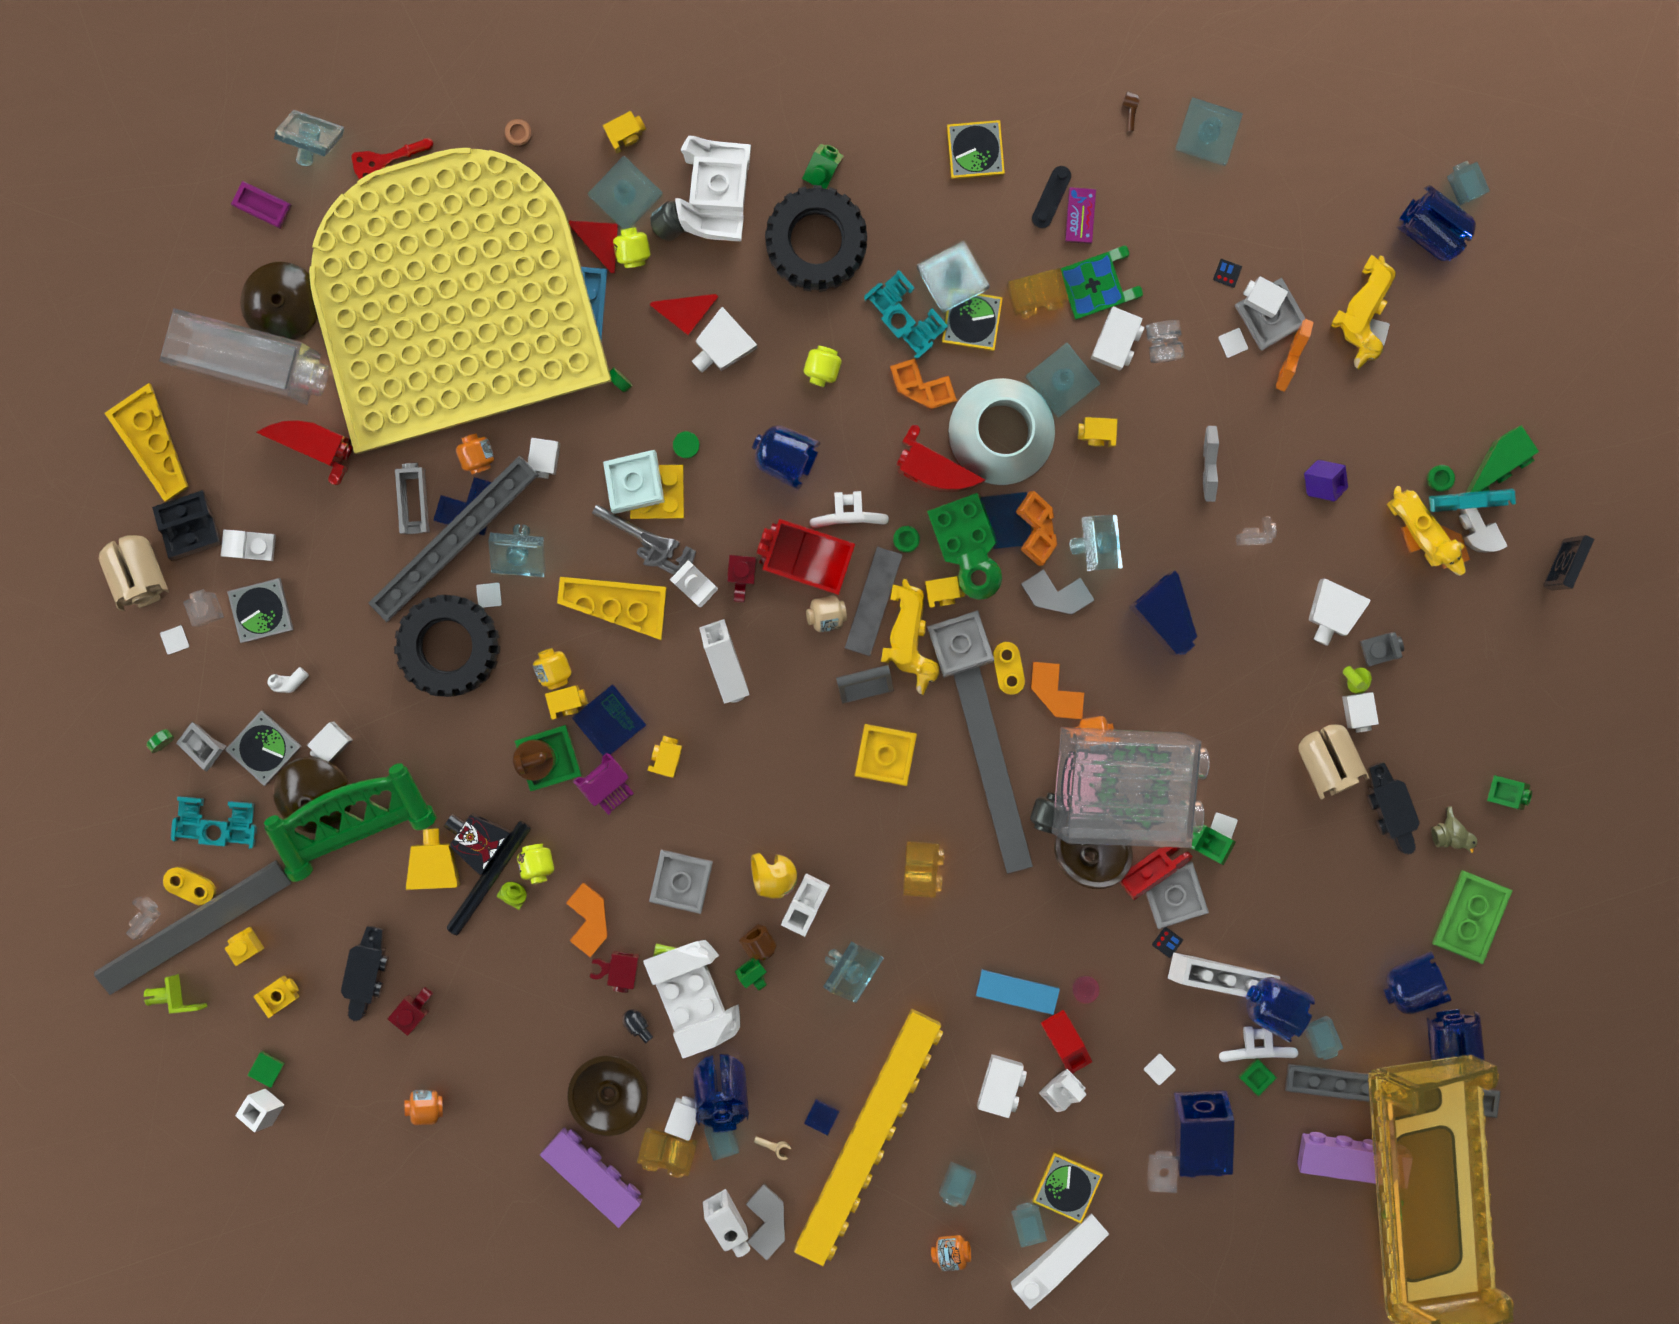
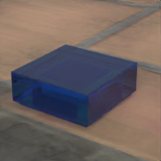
M815 1099L804 1124L828 1136L840 1110Z

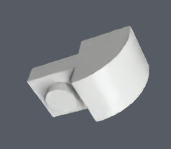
M1477 508L1459 509L1461 513L1459 520L1463 528L1470 531V534L1463 537L1464 543L1469 548L1477 552L1487 553L1507 547L1496 522L1485 526Z
M223 530L221 556L273 561L276 535Z
M805 874L781 925L805 937L830 885Z
M1068 1069L1054 1077L1039 1092L1056 1112L1065 1111L1071 1103L1080 1102L1087 1095L1084 1092L1086 1088Z

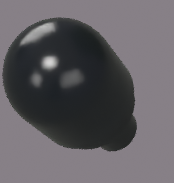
M630 1009L624 1013L622 1023L631 1035L633 1034L634 1037L639 1035L645 1044L653 1038L647 1029L649 1026L648 1021L638 1010Z

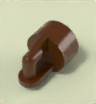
M529 740L522 743L513 755V765L516 772L527 780L542 779L548 776L555 766V753L551 746L542 740Z

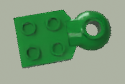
M980 493L969 495L927 511L945 562L960 565L958 581L962 591L970 598L977 600L988 599L995 595L1001 586L1002 573L998 564L988 555L998 544ZM977 570L985 572L987 577L986 582L981 586L975 584L972 578Z

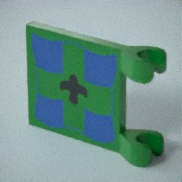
M1124 245L1058 269L1075 320L1143 296L1140 286L1122 291L1113 265L1114 261L1129 256L1127 246Z

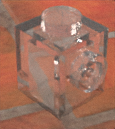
M202 589L189 594L190 599L183 601L192 627H201L224 618L215 593H205V590Z

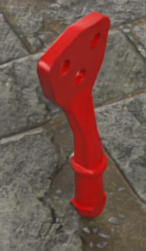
M423 138L421 141L409 145L405 144L404 147L387 154H378L371 151L354 152L351 155L354 172L360 180L363 178V174L367 173L369 175L374 171L383 169L396 159L407 156L411 157L413 154L430 150L433 147V141L430 138ZM362 158V162H357V159ZM371 162H374L375 166L370 167L369 164Z

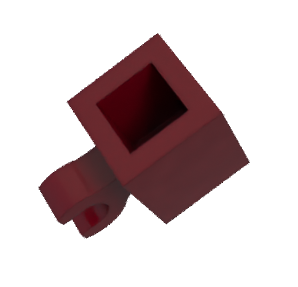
M729 555L727 582L735 583V602H745L746 584L755 585L756 557Z
M613 951L610 962L595 958L592 960V964L600 965L602 970L598 974L590 973V978L598 980L608 974L607 986H613V991L628 993L629 989L635 988L640 955Z
M424 987L415 999L410 995L406 996L387 1020L407 1036L410 1035L428 1014L429 1011L423 1005L433 995V992Z

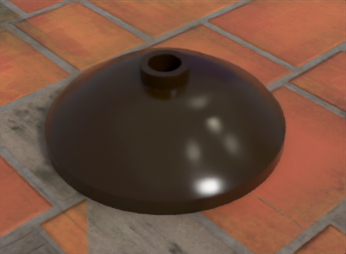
M272 262L263 265L248 277L243 286L240 299L241 311L248 326L252 330L258 331L255 332L258 335L271 339L276 338L275 340L283 338L293 341L310 331L318 319L310 286V274L295 264ZM276 295H280L282 298L279 304L273 303V298Z
M315 757L299 758L288 763L276 777L273 787L274 802L280 815L286 819L305 805L304 799L312 801L325 793L349 785V781L339 768L326 760ZM352 805L346 806L345 811L350 813ZM334 811L330 816H322L320 821L333 828H337L340 826L342 814L339 811ZM310 821L305 826H298L296 829L307 833H315L317 824Z
M1098 814L1074 816L1064 823L1055 838L1054 853L1059 867L1069 879L1083 887L1090 889L1110 888L1118 884L1131 868L1133 851L1130 840L1117 823L1105 816ZM1085 856H1089L1092 861L1086 860Z
M612 1055L598 1056L582 1064L574 1073L568 1087V1106L576 1122L588 1132L599 1136H616L633 1128L642 1118L648 1102L647 1084L639 1069L628 1060ZM610 1088L614 1091V1096L607 1097L604 1091Z

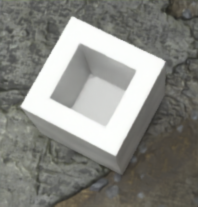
M1260 276L1255 282L1250 280L1243 293V295L1247 296L1244 304L1273 318L1277 314L1288 291Z
M531 438L528 464L539 474L538 478L548 479L549 474L556 475L560 451L559 442Z
M1373 692L1342 696L1347 728H1355L1356 733L1370 731L1372 730L1371 725L1379 724Z
M329 722L307 746L311 749L310 755L312 757L331 763L353 739L335 722Z
M265 1088L249 1094L235 1116L253 1132H257L273 1125L284 1104Z
M683 1096L682 1099L676 1098L664 1132L689 1141L701 1110V1106L697 1105L698 1101Z

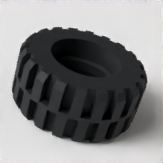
M814 185V188L806 189V186L798 188V192L793 194L790 192L784 196V200L781 203L778 202L773 208L774 211L769 216L765 231L767 253L777 274L782 279H786L795 288L798 286L803 288L804 291L809 292L811 290L823 292L832 287L835 289L842 286L844 281H849L854 276L856 270L863 263V258L866 254L867 230L865 219L862 218L860 209L851 202V198L846 194L841 195L837 192V189L831 187L824 189L821 185ZM814 214L831 218L838 225L842 236V243L838 253L831 260L821 264H812L802 260L795 253L791 244V235L795 225L802 218Z
M437 595L436 597H428L421 600V603L412 606L409 609L410 612L402 617L399 622L401 624L399 631L396 630L395 633L397 642L396 646H394V654H397L399 669L403 670L405 673L404 677L408 682H412L416 686L415 688L433 696L453 697L474 691L480 687L479 685L487 681L491 676V671L495 669L498 662L496 660L497 655L500 654V646H498V638L500 637L498 630L494 627L493 619L487 615L485 609L467 598L454 595ZM441 621H454L461 624L468 631L472 640L470 658L462 667L454 671H441L434 668L426 660L422 646L426 632L434 624Z

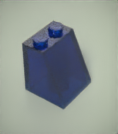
M1175 570L1170 571L1131 604L1129 608L1171 655H1185L1195 646L1193 641L1197 638V633L1179 574Z
M1227 1091L1174 1093L1176 1163L1179 1176L1233 1175L1235 1120Z

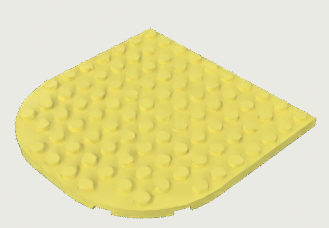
M471 148L448 149L385 167L357 181V184L337 198L324 216L312 246L314 249L309 270L310 286L355 454L612 381L566 214L550 187L534 171L518 160L492 150Z

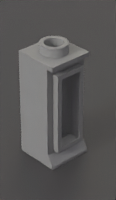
M418 463L402 464V469H395L399 533L403 535L430 533L426 470L422 467L418 468ZM419 479L421 521L409 522L406 480Z

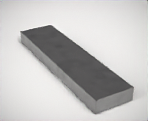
M877 547L847 639L846 649L868 656L871 655L902 554Z

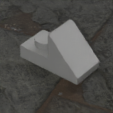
M194 722L189 725L176 743L206 772L227 747L213 739Z

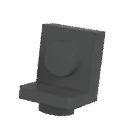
M1395 632L1360 641L1367 667L1403 658L1401 652L1404 651V644L1402 638L1397 636Z

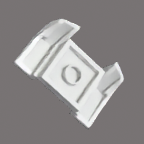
M688 136L681 148V152L684 155L685 162L693 165L690 199L688 203L680 198H675L681 226L686 232L706 239L741 241L751 145L718 142L696 136Z
M706 940L696 941L643 960L652 984H656L675 1031L673 1036L682 1058L718 1046L735 1036L740 1028L739 1004L725 1011L707 965L712 963L719 955Z

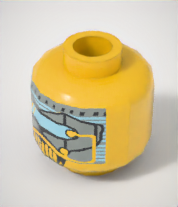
M553 648L539 652V658L532 665L539 684L543 687H548L549 690L567 684L572 671L566 655L560 651L554 652Z

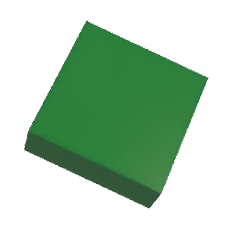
M261 1051L247 1076L272 1088L285 1063Z
M1258 1058L1238 1076L1258 1097L1277 1079Z

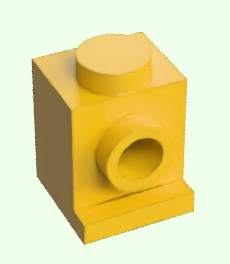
M632 111L603 125L616 153L621 152V145L624 144L625 147H628L639 141V136L642 135L643 131L647 130L639 115L634 117Z
M1085 417L1083 424L1078 423L1077 439L1088 441L1089 446H1104V442H1108V447L1116 446L1117 419Z
M957 576L925 581L929 608L935 607L934 602L939 601L940 606L956 604L955 598L965 597V593L959 586Z
M578 685L545 694L551 719L559 718L558 712H562L564 717L578 713L577 707L588 705L584 689L579 690Z
M663 736L660 746L655 744L651 760L655 761V765H649L647 771L674 778L683 746L678 745L679 740Z
M251 926L228 939L229 945L224 948L235 966L265 949Z
M284 975L253 997L266 1016L270 1018L300 996L297 993L299 989L296 983L291 978L287 979ZM275 991L281 993L280 1001L274 998L273 993Z

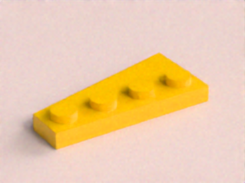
M150 383L105 412V415L164 502H168L189 488Z
M560 577L558 604L662 640L667 587Z

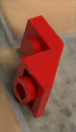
M1064 1010L1041 1022L1049 1041L1057 1051L1065 1069H1068L1073 1074L1092 1063L1084 1043Z

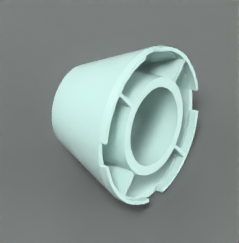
M1004 378L987 380L969 389L953 409L948 429L951 450L958 463L965 469L984 478L985 483L993 485L1015 484L1035 474L1048 459L1055 439L1054 419L1043 397L1036 390L1022 382ZM994 406H1009L1016 409L1024 417L1028 427V437L1024 447L1011 454H1000L990 450L983 443L979 435L978 424L980 416Z

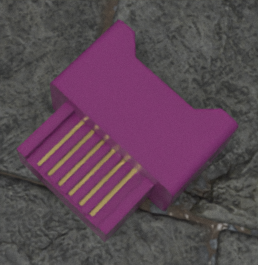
M609 753L602 756L601 764L585 778L577 777L573 781L593 806L599 804L608 815L629 796L634 794L625 783L629 778L628 775Z

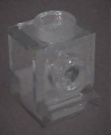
M1156 1151V1155L1149 1154L1147 1187L1150 1191L1177 1193L1178 1159L1176 1156H1172V1152ZM1162 1168L1169 1170L1168 1175L1165 1177L1159 1175Z

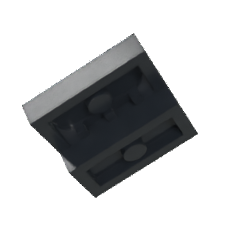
M203 490L152 507L158 531L162 534L167 556L171 561L222 545L210 505Z

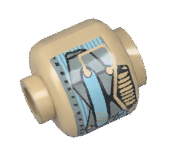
M831 595L813 599L810 609H806L808 624L813 625L816 631L827 632L840 629L843 622L847 621V612L844 602Z

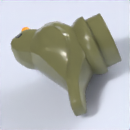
M1452 806L1446 808L1445 823H1439L1431 828L1432 839L1437 848L1451 846L1454 849L1464 848L1473 853L1478 840L1476 836L1468 832L1454 817Z

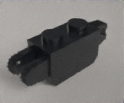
M1384 762L1368 767L1372 787L1368 788L1370 795H1367V799L1371 809H1376L1379 820H1376L1381 835H1386L1387 838L1393 839L1398 851L1407 855L1414 853L1417 847L1415 846L1412 832L1418 829L1420 822L1406 784L1400 780L1393 779Z
M367 926L361 943L349 950L341 993L344 998L350 999L347 1016L353 1022L360 1021L363 1016H366L368 1005L381 996L383 982H379L381 971H386L389 956H385L386 948H383L384 929L380 927Z

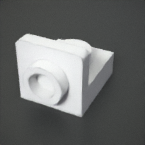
M689 560L670 579L698 607H702L718 590Z

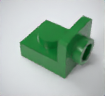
M1494 775L1487 801L1524 810L1525 805L1528 806L1530 804L1532 791L1529 790V784Z

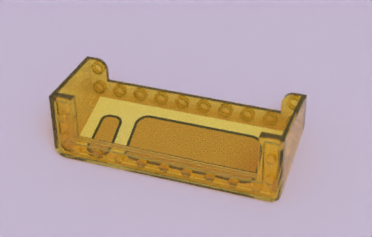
M1472 1055L1381 1067L1371 1070L1368 1074L1386 1314L1393 1324H1508L1514 1322V1303L1511 1297L1495 1287L1496 1270L1494 1267V1243L1492 1241L1491 1227L1493 1222L1490 1212L1491 1194L1488 1182L1489 1168L1487 1165V1142L1485 1137L1486 1119L1483 1107V1089L1491 1090L1496 1088L1499 1074L1496 1065Z

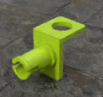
M179 974L165 977L166 987L147 988L144 991V997L154 996L144 1000L147 1006L168 1003L169 1014L198 1011L208 1007L207 1003L183 1005Z

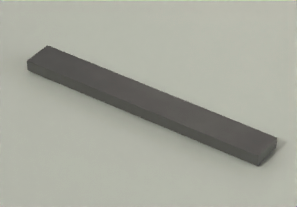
M518 456L368 604L386 622H389L524 491L539 474L522 456Z
M977 667L955 674L954 679L1006 872L1008 874L1033 867L980 668Z
M275 860L96 970L94 976L108 994L111 995L292 884L278 861Z
M1288 1064L1285 1091L1380 1103L1379 1078L1390 1076ZM1465 1086L1467 1114L1497 1118L1501 1092L1499 1090ZM1434 1088L1393 1094L1388 1098V1104L1430 1109L1438 1104V1092Z

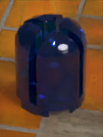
M1428 185L1424 188L1428 192L1417 201L1413 199L1400 216V219L1404 222L1402 226L1396 228L1437 259L1448 261L1460 255L1467 247L1464 241L1467 240L1469 242L1472 240L1475 234L1476 223L1471 215L1433 186Z
M1460 1009L1436 1012L1437 1018L1431 1020L1427 1017L1432 1071L1459 1067V1077L1462 1078L1461 1066H1464L1466 1082L1474 1081L1482 1076L1486 1066L1480 1013L1474 1011V1016L1460 1014Z
M720 1054L722 1092H719L713 1055L703 1058L693 1071L695 1120L699 1126L702 1123L705 1126L712 1127L715 1133L736 1130L737 1124L741 1123L746 1117L748 1120L749 1117L745 1068L739 1059L728 1054Z

